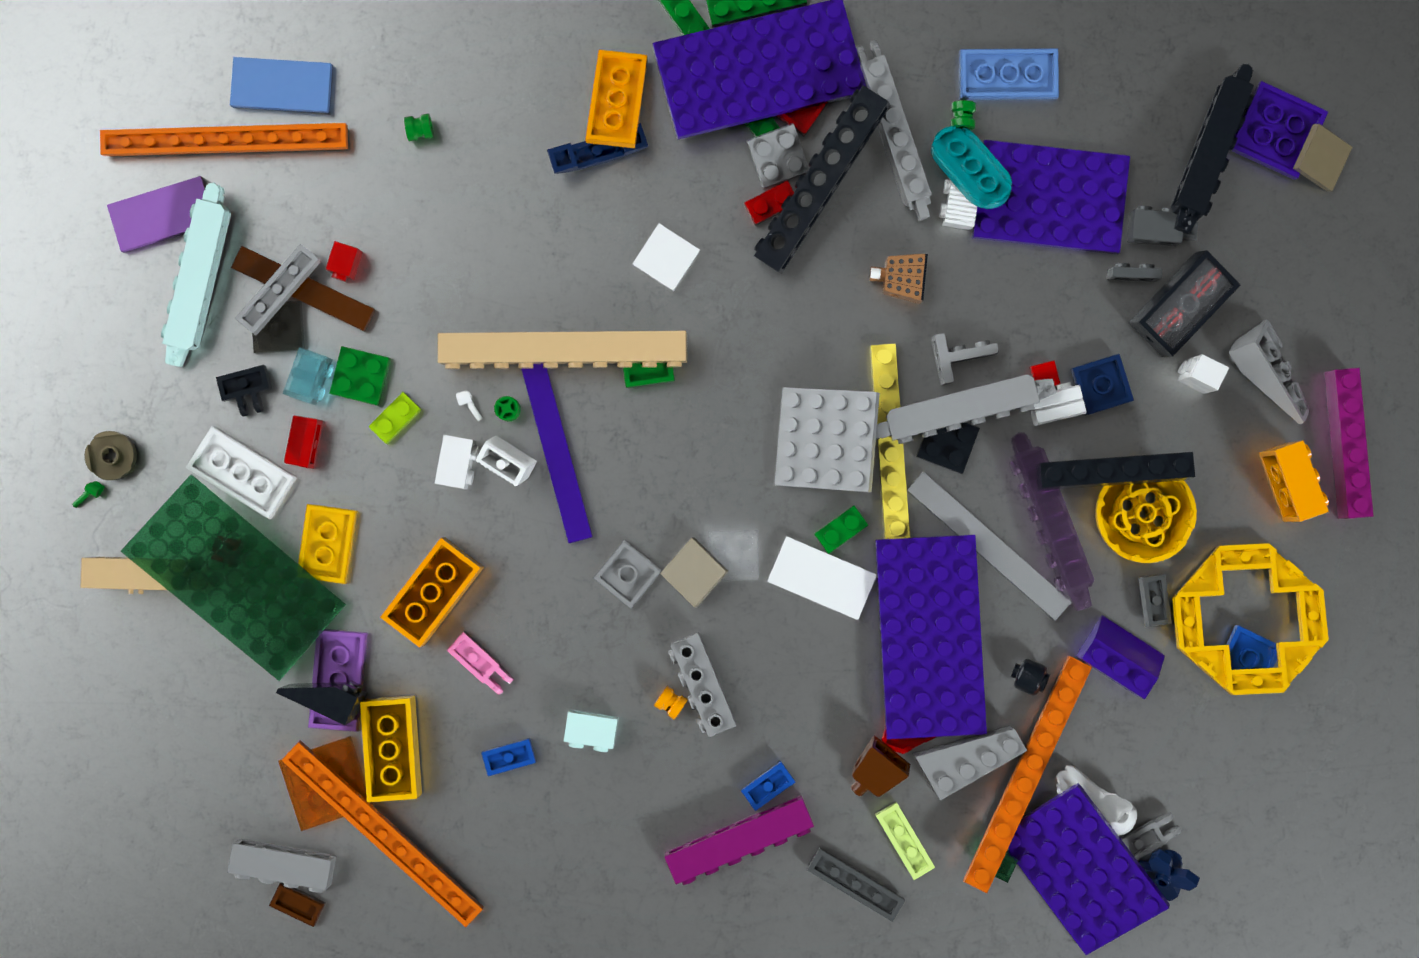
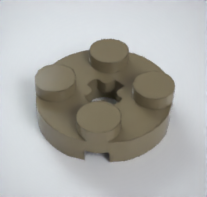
M104 431L95 435L90 445H87L84 454L86 466L103 480H119L134 471L137 451L129 436L115 431ZM109 449L116 453V458H114L112 463L110 459L105 458V455L109 454Z

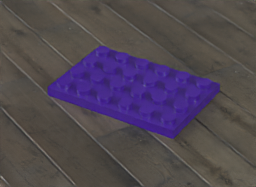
M983 140L982 143L1010 174L1012 185L1009 198L1001 206L992 209L977 207L972 238L1109 254L1120 253L1130 156Z
M1079 783L1022 817L1007 851L1085 955L1090 954L1169 909V902Z

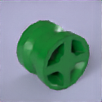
M503 396L496 401L494 412L498 418L504 421H514L520 415L521 406L514 398Z

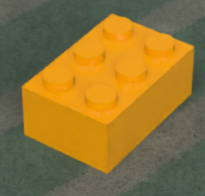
M1304 440L1284 443L1259 452L1283 522H1301L1329 512L1327 507L1329 505L1328 498L1321 491L1319 485L1320 475L1317 469L1312 466L1310 460L1312 457L1311 450L1304 443Z

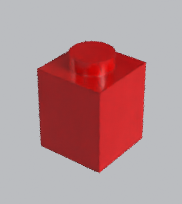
M334 241L326 270L332 273L331 277L344 282H346L347 278L354 280L363 252L358 248Z

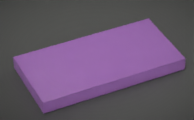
M198 176L108 204L107 208L120 251L125 253L185 234L186 229L190 228L192 220L190 218L191 206L196 203V199L202 200L204 190H206L203 177Z
M317 629L312 683H349V681H353L363 686L368 632ZM310 709L308 728L358 732L361 709L356 719L346 725Z

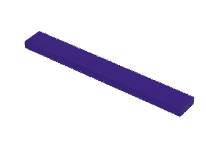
M533 364L532 369L521 370L568 543L588 539L593 537L548 369L543 368V364Z

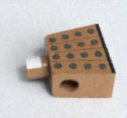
M928 254L888 256L885 260V268L871 266L869 281L883 282L882 294L921 304L924 300Z

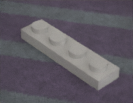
M300 244L235 319L256 336L320 264L319 258Z

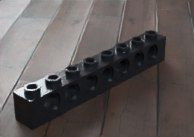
M864 85L861 90L857 89L853 93L849 101L852 104L846 112H841L836 120L837 127L834 132H829L822 142L823 149L819 155L816 153L809 162V171L805 176L801 175L795 184L796 191L792 197L788 196L781 206L783 209L782 213L778 218H773L768 226L769 233L765 239L761 238L754 248L756 251L754 256L781 274L891 106L888 100ZM859 110H866L868 112L867 118L864 121L855 120V115ZM846 131L854 133V137L849 143L841 141V137ZM833 152L839 153V161L836 164H829L828 156ZM820 173L825 174V183L820 186L815 185L814 179L816 175ZM807 194L811 195L812 203L807 207H802L801 198ZM793 215L798 216V225L794 228H789L787 225L789 217ZM779 236H783L785 245L781 249H775L774 240Z

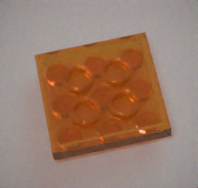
M351 736L311 749L367 800L366 782ZM282 759L278 760L301 831L343 817L281 761Z

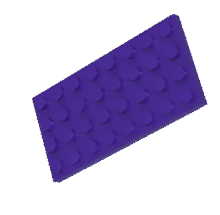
M843 0L820 2L652 43L677 140L818 106L826 102L830 103L850 98L857 89L861 90L863 85L867 87Z
M976 535L875 540L886 738L902 739L987 734Z

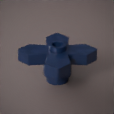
M1159 849L1151 854L1148 862L1138 861L1168 901L1177 898L1181 889L1190 891L1196 888L1200 877L1189 869H1182V857L1173 850L1162 851Z

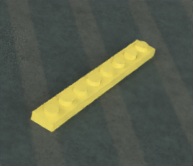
M896 344L870 346L873 391L880 393L877 425L887 421L886 416L891 409L900 407ZM891 436L883 439L880 438L877 439L884 537L885 539L910 538L903 443L898 444V440L892 441Z

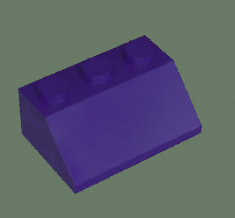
M1101 615L1075 657L1137 697L1146 699L1159 678L1165 655Z

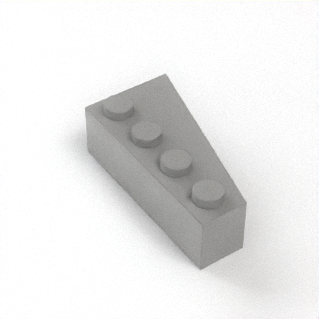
M1009 725L988 731L987 734L963 738L956 742L935 746L931 749L917 751L912 754L936 796L941 801L1023 754L1027 749L1016 730Z

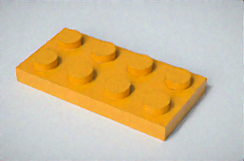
M607 50L598 51L585 138L586 143L635 148L648 61L647 55Z

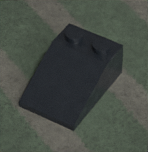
M349 681V683H294L280 687L276 691L277 694L343 725L356 719L360 711V702L365 700L368 692L362 690V685L353 681Z

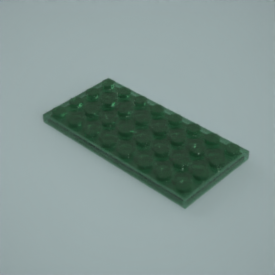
M192 474L121 550L125 556L278 681L284 677L346 605Z

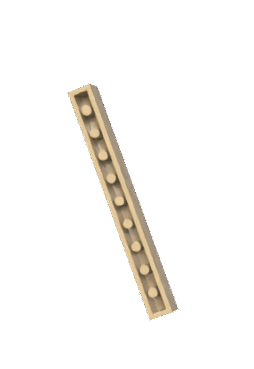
M687 332L438 333V363L445 365V369H460V365H469L470 369H484V365L494 364L495 369H509V364H519L521 369H532L533 364H543V368H558V364H568V368H583V364H593V368H607V364L617 363L618 368H631L632 363H642L644 368L657 367V363H667V367H682V363H687Z

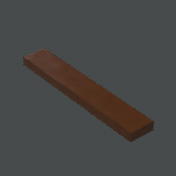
M241 246L231 268L265 284L279 269L281 264ZM308 277L291 296L364 332L375 312V309Z

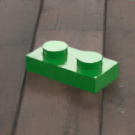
M853 505L815 532L814 535L829 554L866 528L868 524L855 505Z

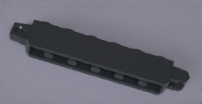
M1249 64L1240 65L1233 75L1225 77L1223 82L1216 88L1170 206L1173 213L1177 214L1174 229L1185 234L1190 233L1195 223L1203 215L1207 216L1213 204V202H1210L1211 196L1216 194L1221 184V181L1218 180L1219 175L1225 171L1229 163V159L1226 158L1227 154L1235 147L1238 138L1234 136L1236 131L1241 129L1246 116H1243L1244 110L1249 108L1254 98V95L1251 94L1254 84L1249 83L1253 74V67Z

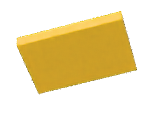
M307 504L296 577L347 584L357 511Z

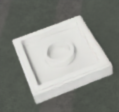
M659 223L632 265L674 292L699 254L700 249Z

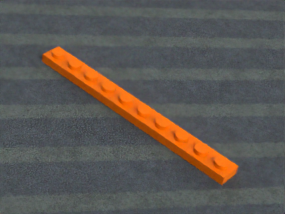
M346 123L100 130V154L102 156L348 149V125Z
M1067 656L1025 746L1027 751L1021 755L963 882L988 893L1092 669L1091 666L1071 656Z
M301 740L281 760L462 925L467 927L483 910L484 906L373 805L367 802L363 796Z

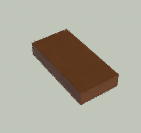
M279 883L269 906L314 927L326 903L296 888H288L284 886V883Z

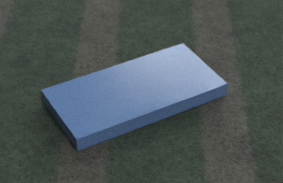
M1058 48L960 49L959 51L960 100L1059 98Z
M233 57L230 106L233 108L329 114L333 65L323 62Z

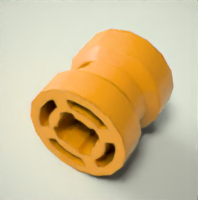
M667 685L654 706L659 710L667 711L668 716L674 720L688 699L682 695L678 696L674 693V689Z

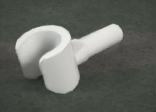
M464 390L456 393L460 406L467 404L477 421L483 419L475 407L469 391Z

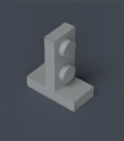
M945 333L932 337L941 385L954 382L951 368L952 363L993 356L999 353L997 343L990 344L989 340L977 342L974 348L966 349L965 345L955 346L951 348V352H948Z

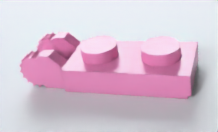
M465 631L447 649L479 681L487 684L499 695L503 692V689L490 676L496 672L508 683L514 680L500 666L501 664Z

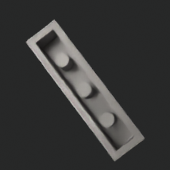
M239 839L232 845L227 873L235 874L237 879L248 880L250 877L258 878L259 882L265 884H273L275 881L284 883V886L288 888L304 886L308 887V890L311 892L319 893L327 890L332 884L336 856Z

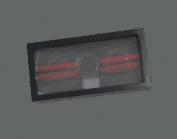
M1208 250L1195 252L1131 319L1129 324L1162 357H1173L1241 285Z

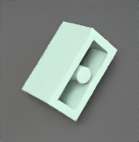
M570 709L567 716L564 742H569V746L573 748H583L584 745L594 746L593 750L608 752V749L614 748L619 717Z

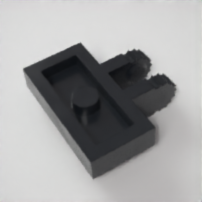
M266 365L216 377L221 400L225 402L236 399L242 417L249 414L248 406L244 399V396L251 395L255 411L257 413L263 412L259 392L272 389Z

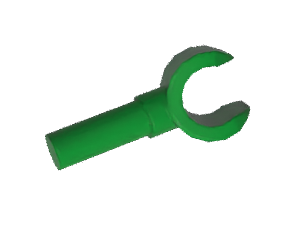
M97 481L87 483L83 494L72 503L73 507L77 508L90 495L95 498L99 497L105 487Z

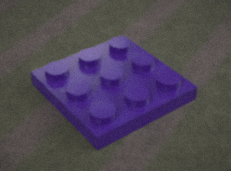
M1261 81L1258 83L1253 94L1254 98L1251 105L1245 111L1244 116L1246 118L1240 130L1236 131L1234 137L1238 139L1232 152L1296 180L1299 178L1300 173L1294 170L1293 167L1313 124L1323 125L1328 111Z

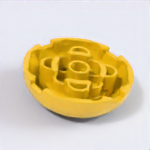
M1184 480L1112 485L1102 487L1096 502L1095 517L1101 537L1116 554L1134 562L1154 563L1172 557L1187 544V540L1195 528L1197 509L1192 491ZM1149 492L1155 495V500L1152 503H1148L1145 499L1146 494ZM1125 500H1129L1132 504L1131 509L1128 511L1123 509L1122 504ZM1142 509L1145 510L1144 517H1140L1139 514L1142 511ZM1156 516H1160L1163 519L1159 527L1153 523ZM1134 523L1139 526L1137 534L1131 533V525Z

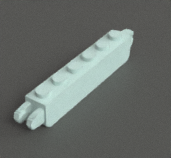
M214 182L206 185L202 200L196 199V203L191 206L190 218L192 220L190 228H187L184 234L186 245L184 252H181L178 260V265L180 266L179 274L173 281L174 296L173 300H170L168 303L167 314H169L167 324H164L161 332L162 344L167 345L165 363L173 366L182 367L189 350H195L200 347L231 217L228 207L223 206L225 190Z

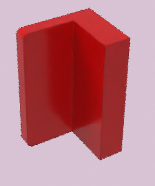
M293 416L284 463L314 469L323 424L322 420Z

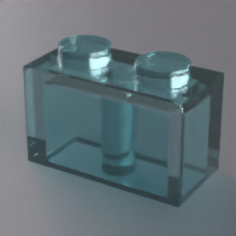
M299 347L283 394L317 405V402L322 400L325 393L324 382L332 374L334 366L331 363L333 359Z

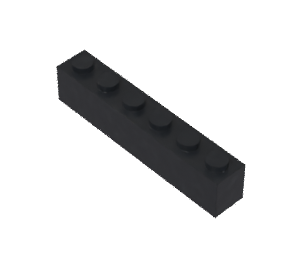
M1193 452L1043 462L1036 465L1038 491L1190 480L1195 477Z

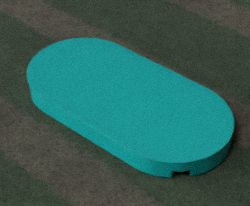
M949 126L936 134L931 146L932 157L970 203L980 208L992 209L1001 206L1007 201L1012 185L1010 174L971 130Z

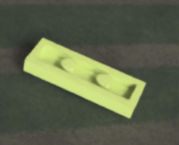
M897 802L875 814L913 880L935 868Z

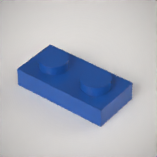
M530 738L481 752L488 776L537 762Z
M780 761L743 787L741 792L756 811L793 785L795 780Z

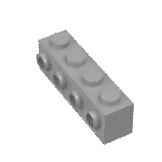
M699 633L671 643L672 649L668 651L673 664H679L681 673H678V677L682 686H688L691 693L687 698L692 710H698L700 718L697 719L701 732H707L708 737L735 727V719Z

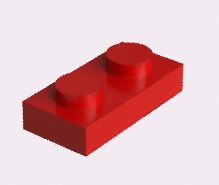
M787 180L744 202L754 225L756 226L783 211L781 208L783 202L788 196L792 197L794 191Z

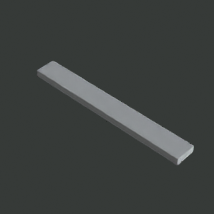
M922 472L908 487L907 491L958 536L976 535V552L1053 620L1056 621L1071 604L1067 597L925 472Z

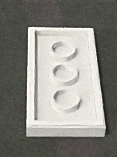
M211 426L186 466L188 470L268 519H272L297 479L294 475L214 426Z
M786 536L767 582L858 620L877 574Z

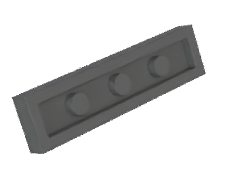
M820 847L807 867V871L892 922L905 902V899Z

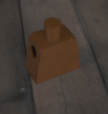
M874 735L854 764L852 777L856 781L851 785V789L858 796H862L869 790L875 796L880 797L909 776L911 764Z

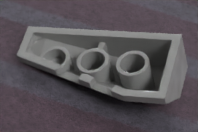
M1264 320L1234 342L1229 351L1230 359L1234 365H1237L1245 377L1298 424H1302L1310 412L1299 384L1291 379L1290 369L1292 367L1289 361L1284 362L1279 348H1282L1283 345L1269 320Z

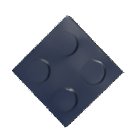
M1120 354L1070 369L1075 385H1079L1086 408L1085 416L1134 401Z

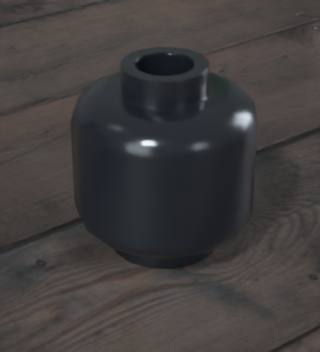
M1025 659L1021 665L1016 663L1011 677L1015 678L1014 686L1016 689L1030 695H1037L1039 692H1044L1050 674L1047 673L1046 666L1033 660Z

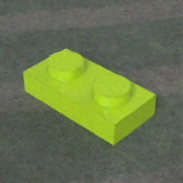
M402 392L368 427L385 444H388L422 409L405 392Z

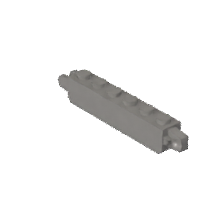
M877 40L870 42V48L874 55L873 59L867 60L862 45L856 46L861 64L860 67L867 88L888 100L891 105L879 123L878 129L905 207H909V210L915 209L918 220L921 221L930 217L927 205L931 204L930 197L932 194L886 57L881 54Z
M1026 374L891 409L886 416L887 421L878 423L876 439L891 436L892 441L898 440V444L913 441L912 436L922 434L923 438L937 435V429L946 427L947 432L962 428L961 423L970 421L971 425L986 422L985 417L995 415L996 419L1010 416L1009 411L1019 409L1020 413L1034 410V404L1056 393L1053 379L1034 380L1033 377Z

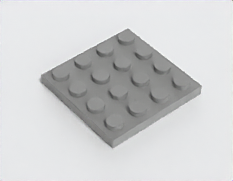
M783 387L775 485L872 493L880 393Z

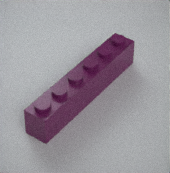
M1360 368L1324 372L1338 519L1374 517Z
M802 795L666 851L664 857L675 884L682 882V885H686L695 881V876L703 873L706 876L711 875L719 870V866L728 863V866L742 861L741 857L751 854V856L761 854L765 851L764 847L772 844L774 847L780 846L788 841V837L795 834L797 837L804 836L811 832L810 828L814 827Z

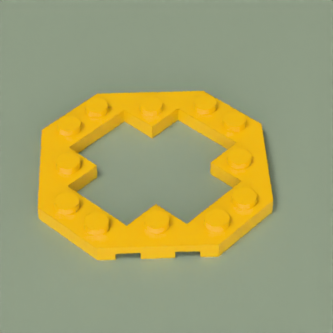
M1269 543L1218 546L1172 598L1177 649L1230 695L1284 693L1291 685L1290 683L1303 671L1316 652L1329 640L1324 590L1316 583L1311 582L1303 575L1304 573L1289 560L1283 558ZM1269 569L1271 593L1296 592L1300 641L1276 643L1278 668L1231 670L1229 645L1204 646L1200 597L1224 595L1222 571Z

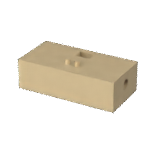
M81 558L80 588L128 589V594H133L134 589H138V594H143V590L182 591L196 589L197 559Z

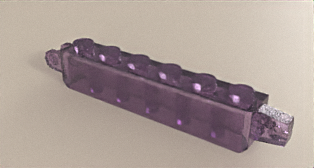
M1018 432V434L1011 438L1015 455L1011 456L1012 461L1009 462L1013 475H1017L1021 483L1018 485L1021 497L1023 499L1026 498L1030 508H1027L1029 518L1032 522L1036 523L1039 530L1036 531L1037 539L1040 545L1045 546L1047 551L1045 555L1046 563L1055 572V586L1058 592L1062 591L1063 595L1069 597L1076 611L1092 606L1088 587L1092 586L1094 577L1060 489L1038 491L1036 465L1049 462L1045 450L1039 446L1033 448L1025 432Z

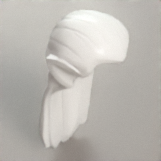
M1067 765L1065 771L1058 772L1056 776L1058 795L1079 783L1118 836L1128 833L1134 827L1137 819V810L1130 801L1100 788L1072 765Z

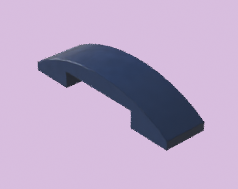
M639 123L635 148L591 144L583 141L573 145L568 143L547 149V153L554 174L585 169L622 158L647 148L648 144L642 125Z

